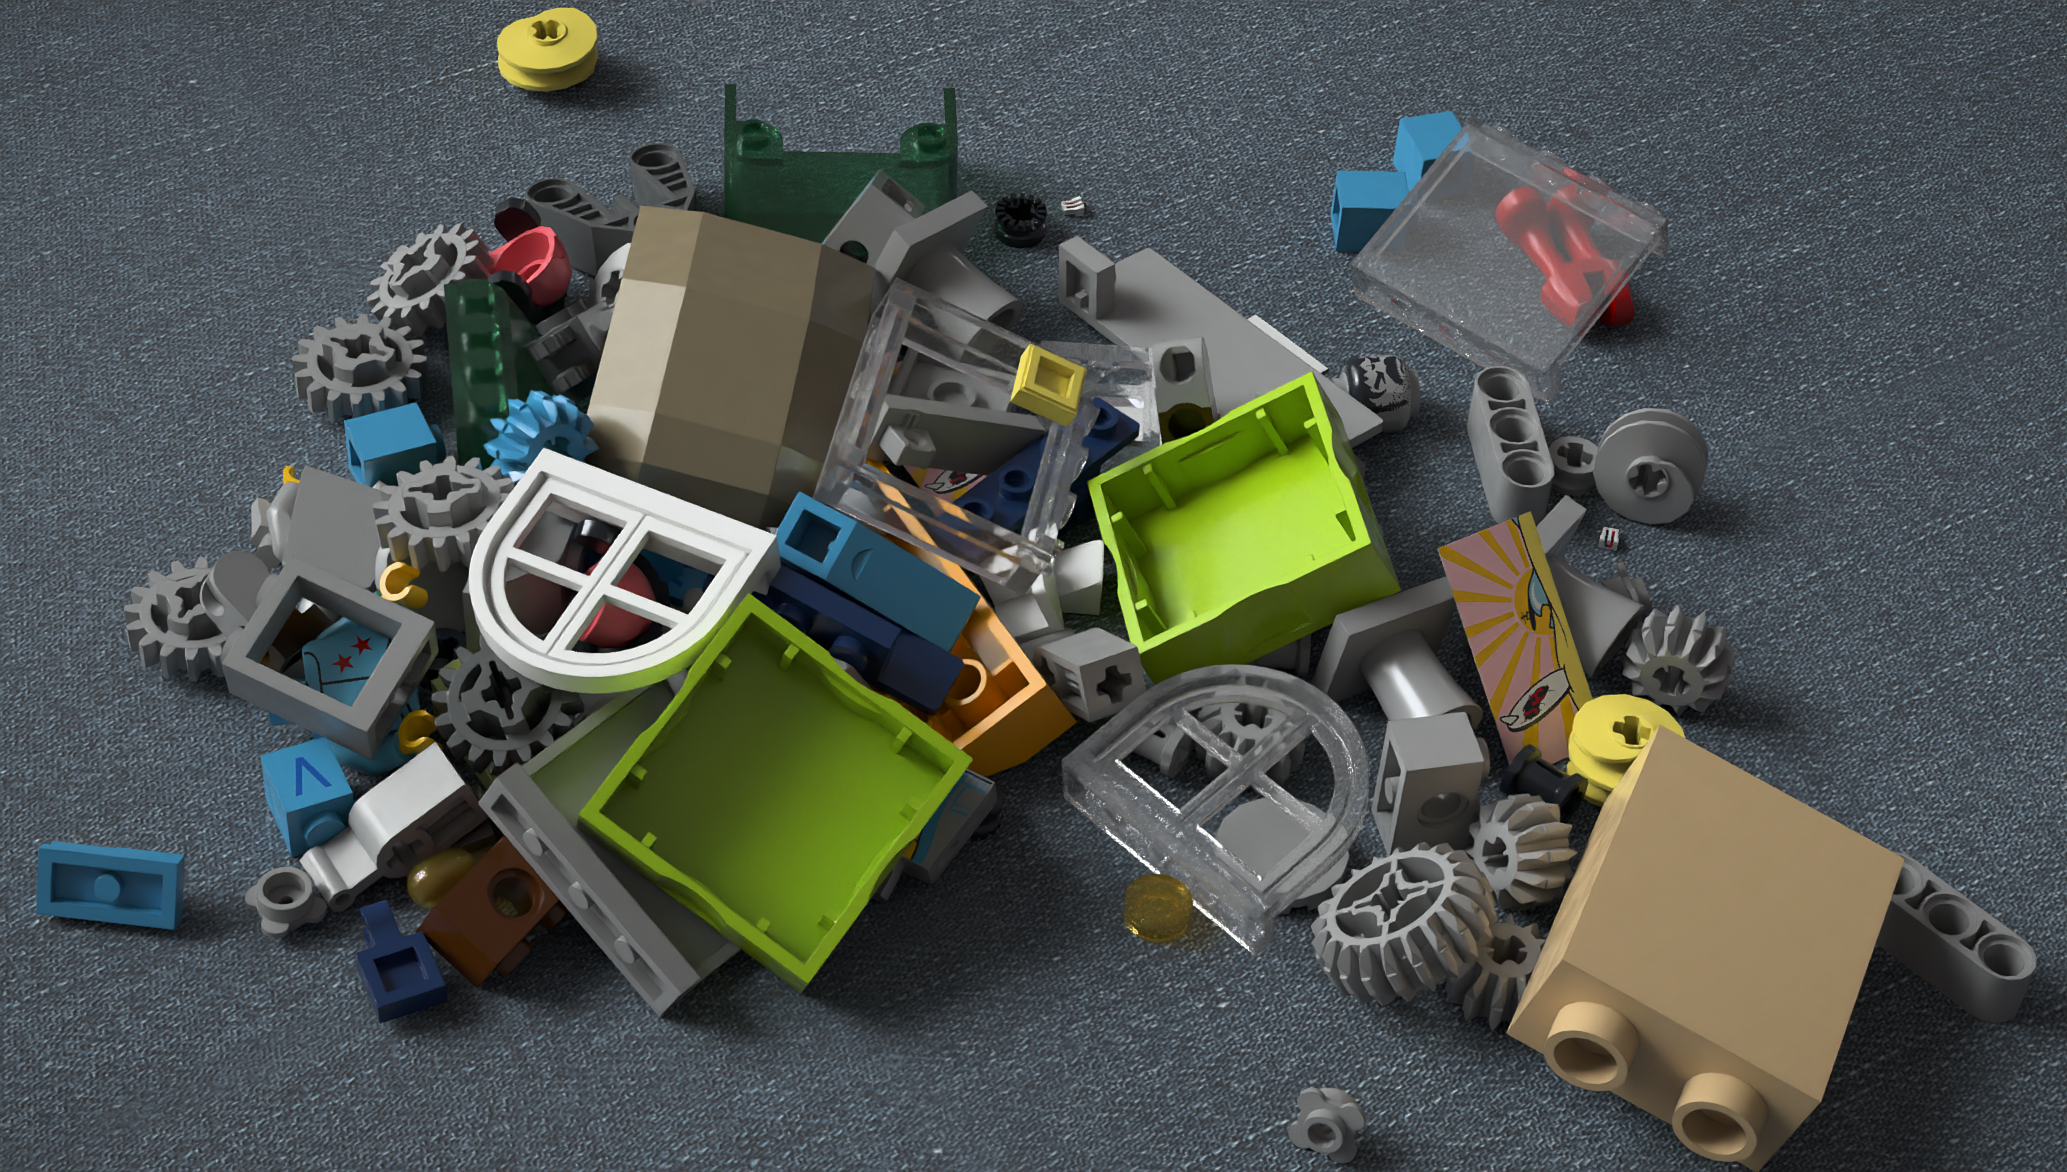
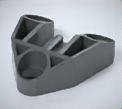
M652 143L638 147L630 153L629 165L632 189L637 203L634 200L630 201L624 194L613 197L614 207L607 209L594 196L585 193L574 182L562 178H548L531 184L525 191V201L530 203L540 215L541 226L550 227L558 235L569 256L570 266L596 277L600 267L614 251L627 243H631L640 206L698 211L696 190L681 152L677 147L665 143Z

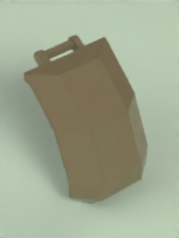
M640 206L587 411L591 422L594 423L587 436L594 439L600 449L585 456L584 462L763 531H766L765 526L775 528L780 526L785 517L786 510H789L799 491L829 507L866 340L876 268L821 243L709 213Z

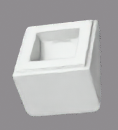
M1103 540L1090 541L1046 556L1056 577L1061 611L1064 613L1099 615L1103 583Z

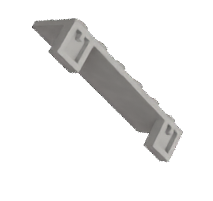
M1078 236L1059 244V302L1153 374V343L1204 337L1209 356L1217 413L1220 414V418L1224 417L1231 410L1312 371L1342 418L1352 448L1382 431V418L1154 250L1146 248L1117 263H1113L1105 254L1097 251Z

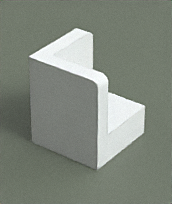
M1036 535L990 549L981 558L976 559L978 574L995 605L996 614L1019 644L1065 630L1056 577Z

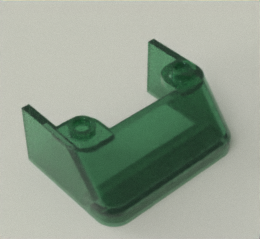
M725 84L724 218L822 243L880 169L926 205L922 215L957 198L958 134L955 88H944L942 124L925 122L907 129L900 137L899 153L783 151V137L780 131L764 121L757 119L736 121L737 84ZM850 241L847 244L849 251L855 255L864 256L867 252L865 246L860 242Z

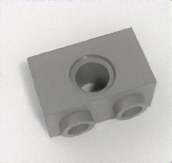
M1466 712L1388 721L1371 808L1388 856L1392 855L1396 847L1401 846L1405 851H1411L1418 843L1424 841L1431 848L1438 844L1448 843L1453 850H1466L1470 834L1469 825L1479 820L1480 800L1478 792L1481 778L1488 777L1490 771V757L1487 744L1482 737H1475Z

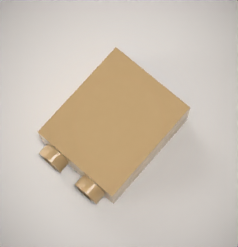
M1660 725L1603 804L1506 1034L1544 1054L1550 1068L1566 1082L1586 1090L1611 1091L1672 1125L1677 1138L1693 1152L1711 1160L1722 1162L1737 1161L1755 1172H1759L1822 1101L1905 858Z

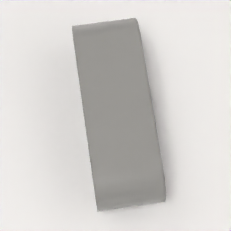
M1506 366L1486 367L1475 378L1467 418V432L1490 513L1494 520L1500 524L1531 511L1537 526L1546 515L1554 478V465L1531 389L1525 376L1515 369Z
M1894 852L1905 858L1876 944L1972 1016L1991 1023L2006 1022L2014 1018L2021 1007L2036 969L2037 957L2033 948L2024 939L1915 859L1905 854Z

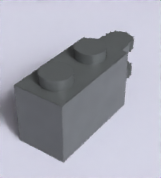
M582 299L536 325L542 337L525 346L553 394L556 396L561 394L574 401L575 405L591 396L613 315L605 300L587 309Z

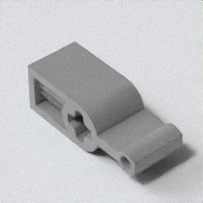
M1069 627L1065 630L1019 644L1068 711L1088 722H1093L1148 702L1138 646L1103 629L1094 627L1075 634L1073 629Z
M435 742L365 793L354 803L349 812V826L323 846H317L308 850L300 862L326 903L336 913L351 906L359 893L382 876L401 878L419 870L488 819L489 816L479 806L478 802L480 799L463 775Z

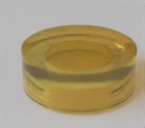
M1165 874L1141 876L1134 880L1126 890L1123 908L1125 924L1135 935L1148 941L1165 942L1176 939L1185 933L1190 925L1193 897L1188 887L1172 876Z

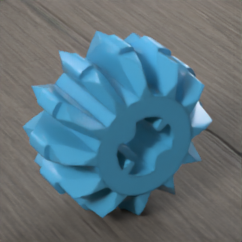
M533 390L530 391L526 403L519 399H508L509 416L507 419H490L495 430L499 432L498 437L483 444L487 453L495 458L491 466L498 465L501 467L503 479L512 478L514 487L543 448L585 463V456L600 449L595 440L587 436L594 423L591 422L588 415L578 410L574 401L561 394L550 396L543 391Z

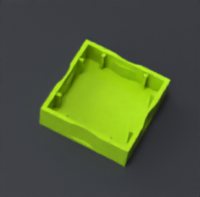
M1312 371L1231 410L1215 423L1196 433L1166 442L1087 481L1103 542L1112 553L1116 563L1118 574L1117 594L1130 642L1138 646L1141 666L1167 702L1332 624L1336 615L1401 591L1342 418Z
M748 593L690 668L682 688L650 728L638 736L579 813L576 828L795 990L802 993L896 863L968 768L973 758L895 700L871 691L857 682L841 668L827 650Z

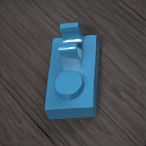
M52 841L50 844L43 843L39 847L36 914L175 930L182 921L185 855Z

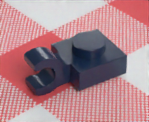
M387 900L359 908L360 915L366 928L362 929V934L368 949L355 953L356 966L379 1023L381 1024L447 1002L446 984L423 931L402 938Z

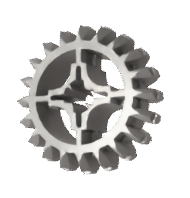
M1424 841L1418 843L1411 851H1405L1399 846L1388 857L1378 859L1374 856L1372 864L1362 870L1352 869V878L1344 884L1334 885L1331 888L1333 898L1323 901L1317 907L1320 917L1311 925L1315 936L1312 944L1317 952L1315 954L1316 959L1332 984L1338 987L1344 996L1353 995L1360 1004L1376 999L1384 1006L1392 1002L1397 996H1402L1409 1002L1413 999L1416 992L1426 988L1435 992L1436 984L1446 977L1458 978V968L1463 963L1478 960L1477 947L1486 945L1492 940L1490 928L1498 921V917L1494 910L1496 902L1491 894L1493 889L1484 872L1479 870L1475 861L1470 859L1464 850H1453L1448 843L1438 844L1431 848Z

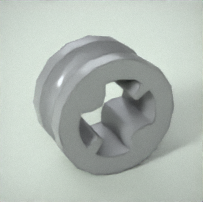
M1574 436L1562 437L1552 442L1549 447L1554 465V478L1551 488L1559 493L1579 496L1592 491L1596 486L1593 471L1598 447L1587 439ZM1567 464L1575 465V466H1578V467H1571V466H1568Z

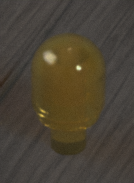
M488 845L470 854L462 847L455 849L449 847L418 861L410 870L407 879L408 893L413 902L419 907L431 911L493 846Z

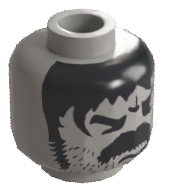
M1396 355L1350 357L1342 367L1340 378H1331L1330 380L1382 418V431L1380 433L1401 432L1407 426L1410 417L1418 416L1420 410V382L1417 371L1415 369H1408L1405 361Z

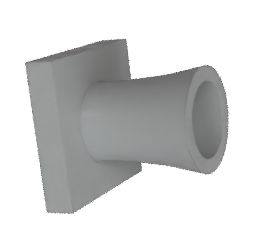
M973 191L894 229L874 266L876 269L868 324L901 308L910 301H921L923 306L927 305L929 307L928 313L933 312L935 314L932 319L939 321V328L942 329L958 355L972 359L979 357L993 347L1014 325L1023 309V302L996 284L962 254L988 208Z
M1565 495L1536 528L1582 668L1593 679L1606 667L1626 641L1631 630L1634 629L1645 606L1608 589L1562 560L1587 510ZM1465 635L1462 642L1468 647H1470L1467 636Z
M1447 576L1336 615L1309 686L1321 707L1372 689L1388 721L1466 712L1473 731L1475 730L1483 716L1482 708L1458 685L1436 657L1440 643L1456 608Z

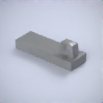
M879 393L854 445L863 459L892 461L897 466L908 465L920 467L921 469L933 468L988 476L1040 436L1044 435L1045 429L1036 416Z

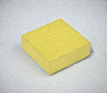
M1030 343L1021 355L1010 402L1068 427L1078 412L1087 369Z

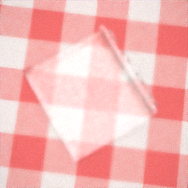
M1472 116L1351 262L1354 292L1356 297L1483 368L1506 366L1517 370L1525 376L1532 395L1548 404L1561 387L1560 366L1651 252L1662 258L1668 253V222L1652 205L1641 201L1636 203L1615 192L1601 178L1596 176L1587 177L1566 166L1555 154L1546 150L1538 151L1517 140L1506 128L1499 125L1490 126Z

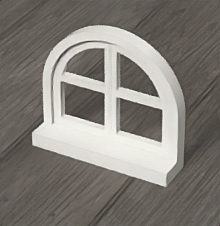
M543 448L480 535L470 562L469 592L476 622L487 644L503 662L521 675L537 683L570 692L593 694L628 691L660 682L692 665L748 593L751 594L753 591L767 595L772 580L781 568L777 535ZM545 511L576 523L582 520H593L622 530L590 576L518 549ZM643 548L715 576L689 614L616 587ZM510 565L578 592L544 641L529 632L510 609L506 599L505 588ZM605 602L673 628L647 644L628 650L611 653L571 651Z

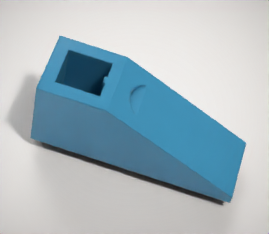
M800 491L775 533L778 540L780 562L951 653L981 598L979 594L859 522Z

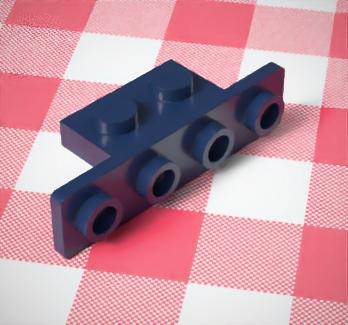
M1093 397L1078 408L1076 417L1068 427L1056 424L1044 435L1040 436L932 517L931 528L937 536L975 560L981 558L996 545L999 547L1036 535L1044 554H1047L1054 546L1056 540L1076 525H1084L1093 517L1095 510L1087 481L1099 476L1101 465L1139 436L1140 424L1101 398Z
M780 562L781 568L769 586L767 595L756 591L751 593L752 596L827 650L833 658L844 661L854 667L866 682L929 716L937 714L964 666L960 658ZM708 574L702 586L703 593L715 578L714 575Z

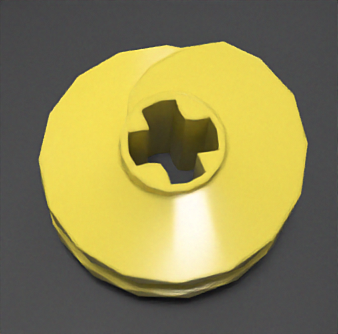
M555 8L544 11L534 17L515 21L505 27L497 38L499 52L498 67L501 76L510 84L525 90L544 92L565 89L586 80L595 71L598 59L596 24L586 13L576 8Z
M1627 694L1603 695L1586 702L1575 714L1572 724L1573 731L1568 741L1570 761L1567 764V774L1571 776L1579 773L1588 779V787L1584 799L1591 804L1603 807L1607 797L1660 725L1684 738L1686 737L1682 727L1671 714L1653 702Z

